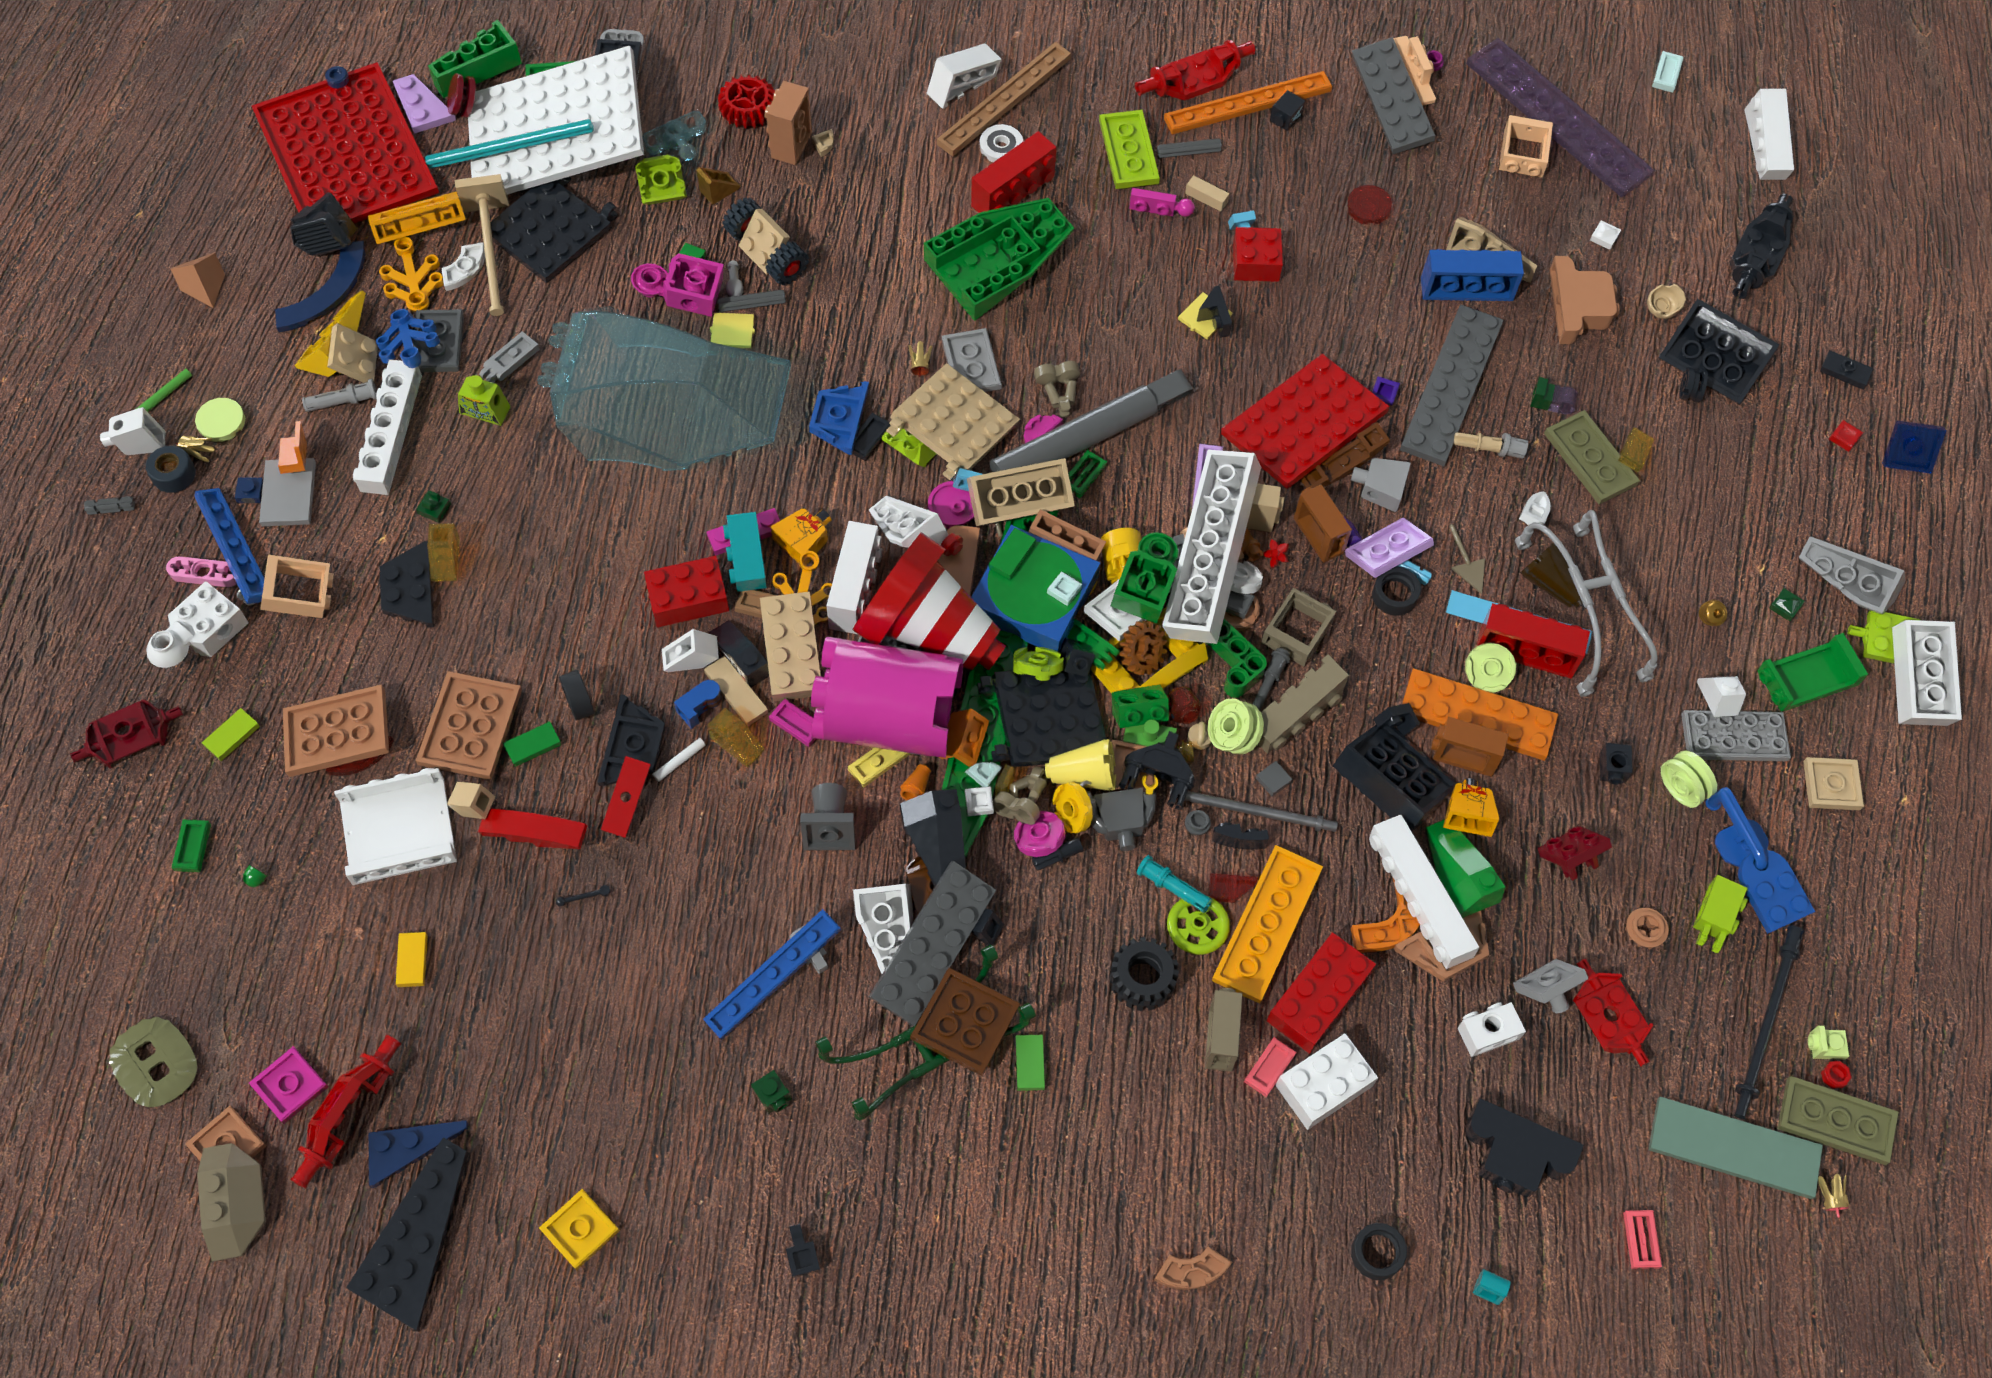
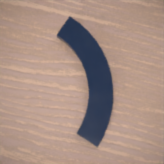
M364 241L352 242L348 248L340 250L339 261L333 274L317 292L298 303L275 309L278 332L305 326L308 324V321L318 316H325L348 296L356 285L357 277L364 266Z

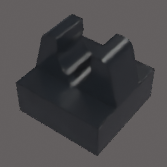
M985 909L971 933L985 945L991 944L993 946L1005 924L993 910Z

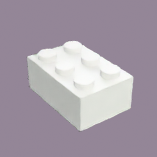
M1343 1034L1282 1074L1275 1086L1306 1129L1309 1130L1373 1087L1378 1077L1348 1036Z

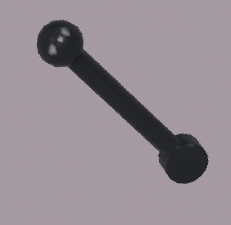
M603 885L599 890L566 898L559 896L556 899V905L562 907L568 902L597 895L606 897L610 894V888L607 885Z

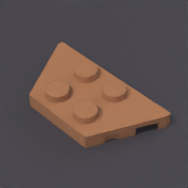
M1481 911L1462 918L1479 946L1476 955L1472 959L1446 969L1443 963L1436 959L1429 939H1425L1421 932L1396 944L1394 950L1444 982L1489 956L1488 943L1485 940V923L1482 922Z

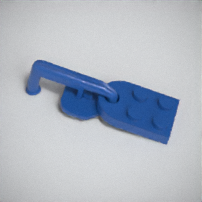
M1724 787L1707 799L1705 802L1706 807L1713 811L1720 809L1722 803L1733 823V826L1720 831L1716 835L1715 845L1726 863L1739 867V883L1747 888L1745 894L1766 933L1769 934L1814 913L1813 906L1788 862L1780 854L1767 850L1769 840L1762 827L1754 820H1747L1732 791Z

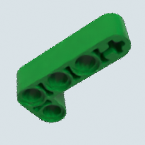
M1223 619L1220 633L1224 636H1219L1217 644H1206L1232 667L1227 673L1224 691L1230 697L1239 698L1261 681L1267 661L1262 653L1227 620ZM1232 649H1238L1241 653H1235ZM1252 665H1253V666L1258 667L1259 669H1258V670H1254V669H1251L1249 666H1252ZM1237 680L1241 682V684L1236 685L1232 683V681Z

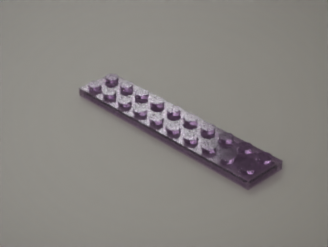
M1499 38L1467 59L1466 64L1529 119L1552 122L1551 137L1621 198L1652 176L1654 169Z

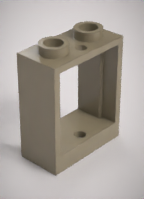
M1293 588L1264 631L1261 643L1275 651L1277 648L1288 651L1290 653L1289 658L1304 667L1333 623L1336 611L1328 604L1320 603L1311 598L1308 593ZM1292 607L1323 623L1309 645L1278 629Z
M1221 988L1220 990H1215L1212 997L1208 1016L1205 1069L1232 1072L1237 1060L1242 993H1237L1234 989Z

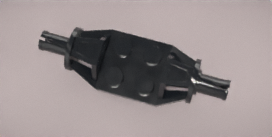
M1781 194L1777 203L1766 205L1762 213L1747 225L1729 261L1733 270V280L1737 283L1732 292L1735 297H1737L1739 291H1742L1739 299L1746 298L1750 289L1758 288L1763 283L1771 281L1790 244V227L1794 220L1793 211L1789 208L1793 203L1792 196L1789 195L1787 201H1784L1787 194Z

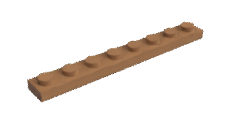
M1054 42L937 138V145L952 157L1066 64L1071 59V53Z

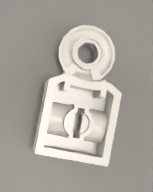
M205 581L168 614L170 627L165 631L155 633L151 637L146 649L147 658L157 667H172L183 661L190 645L195 653H199L201 656L212 657L248 624V621L235 604Z

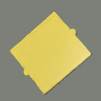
M1202 292L1178 316V320L1190 327L1191 331L1197 332L1208 340L1218 329H1214L1212 319L1197 322L1199 309L1208 297L1207 294ZM1228 310L1229 315H1230V317H1231V316H1232V312H1231L1230 310Z
M714 313L713 326L710 327V332L712 333L711 347L751 348L752 336L755 334V329L753 328L754 314Z

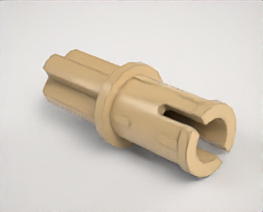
M1457 432L1454 435L1453 444L1475 448L1477 452L1478 450H1486L1500 453L1502 438L1484 436L1481 433L1471 435Z

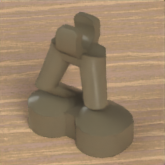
M1065 361L1055 366L1053 364H1043L1036 367L1034 370L1036 383L1045 385L1053 408H1059L1060 417H1068L1070 406L1075 403L1076 381L1074 380L1080 376L1078 363L1075 361ZM1057 381L1067 384L1065 396H1059L1054 384Z
M1036 766L1030 775H1026L1024 778L1009 785L1010 794L1004 791L999 792L993 800L994 811L1000 816L1010 819L1016 818L1020 822L1034 825L1040 817L1039 808L1035 803L1048 782L1046 776L1043 775L1045 769ZM1026 787L1031 789L1028 798H1018L1019 790Z

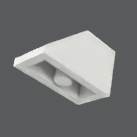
M695 629L687 632L662 649L663 670L665 672L700 669L719 658L717 636Z
M1737 676L1698 678L1697 683L1714 717L1739 715L1746 693Z

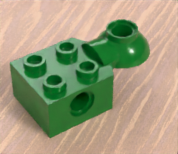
M1159 532L1149 533L1139 542L1138 551L1130 552L1113 595L1111 607L1157 624L1177 572V568L1173 564L1178 557V548L1170 536ZM1153 551H1158L1162 555H1156Z

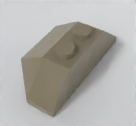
M233 1143L204 1148L197 1176L201 1230L213 1262L242 1257L247 1247L266 1222L261 1164Z

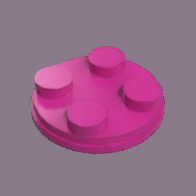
M954 481L944 482L935 487L928 499L929 511L937 513L947 529L958 525L963 526L974 518L969 491L954 488Z

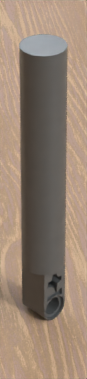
M1182 369L1176 370L1146 386L1141 385L991 460V471L998 472L1058 459H1067L1157 414L1158 410L1190 394L1193 388Z

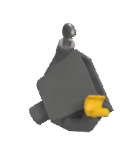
M1146 775L1143 776L1142 784L1146 788L1144 792L1142 788L1092 796L1090 791H1086L1092 804L1093 818L1091 826L1099 834H1104L1107 841L1119 840L1121 851L1133 850L1136 847L1134 837L1141 836L1143 828L1148 827L1152 820L1156 802V793L1153 790L1158 786V779L1155 775L1154 784L1151 786L1146 785ZM1086 780L1079 785L1083 787L1085 784L1091 785V782Z

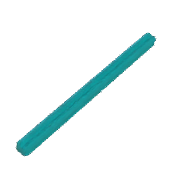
M591 119L580 120L427 155L425 162L428 168L432 169L591 133L594 131V126Z

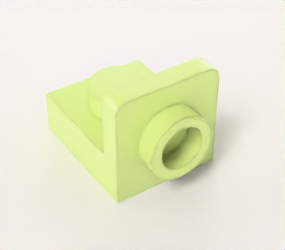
M1817 1026L1810 1032L1808 1047L1812 1050L1813 1059L1845 1060L1849 1057L1845 1030H1825V1026Z

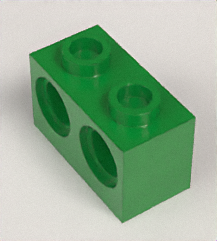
M1161 685L1112 692V714L1119 728L1144 725L1148 720H1155L1156 722L1169 721L1168 697Z

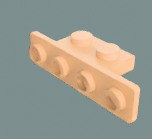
M1407 36L1393 38L1422 106L1435 103L1436 97L1429 84L1431 74L1434 72V66L1426 55L1425 46L1421 44L1418 36L1410 39Z

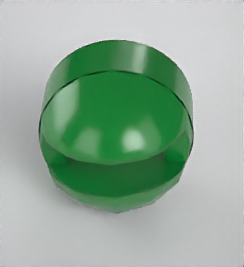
M249 865L243 874V881L249 887L255 888L264 882L267 875Z

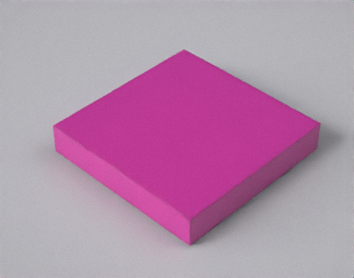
M294 1046L249 1082L251 1087L283 1124L328 1088V1085Z

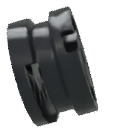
M1687 367L1682 376L1679 398L1681 400L1689 398L1693 402H1701L1707 386L1708 372L1702 369L1695 371L1694 368Z

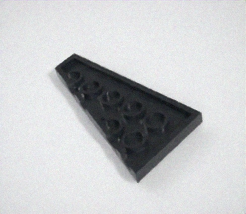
M444 1137L346 1287L418 1332L422 1324L421 1318L425 1305L427 1306L429 1299L428 1293L432 1278L436 1273L447 1234L446 1228L449 1217L453 1212V1202L457 1188L460 1186L469 1152Z

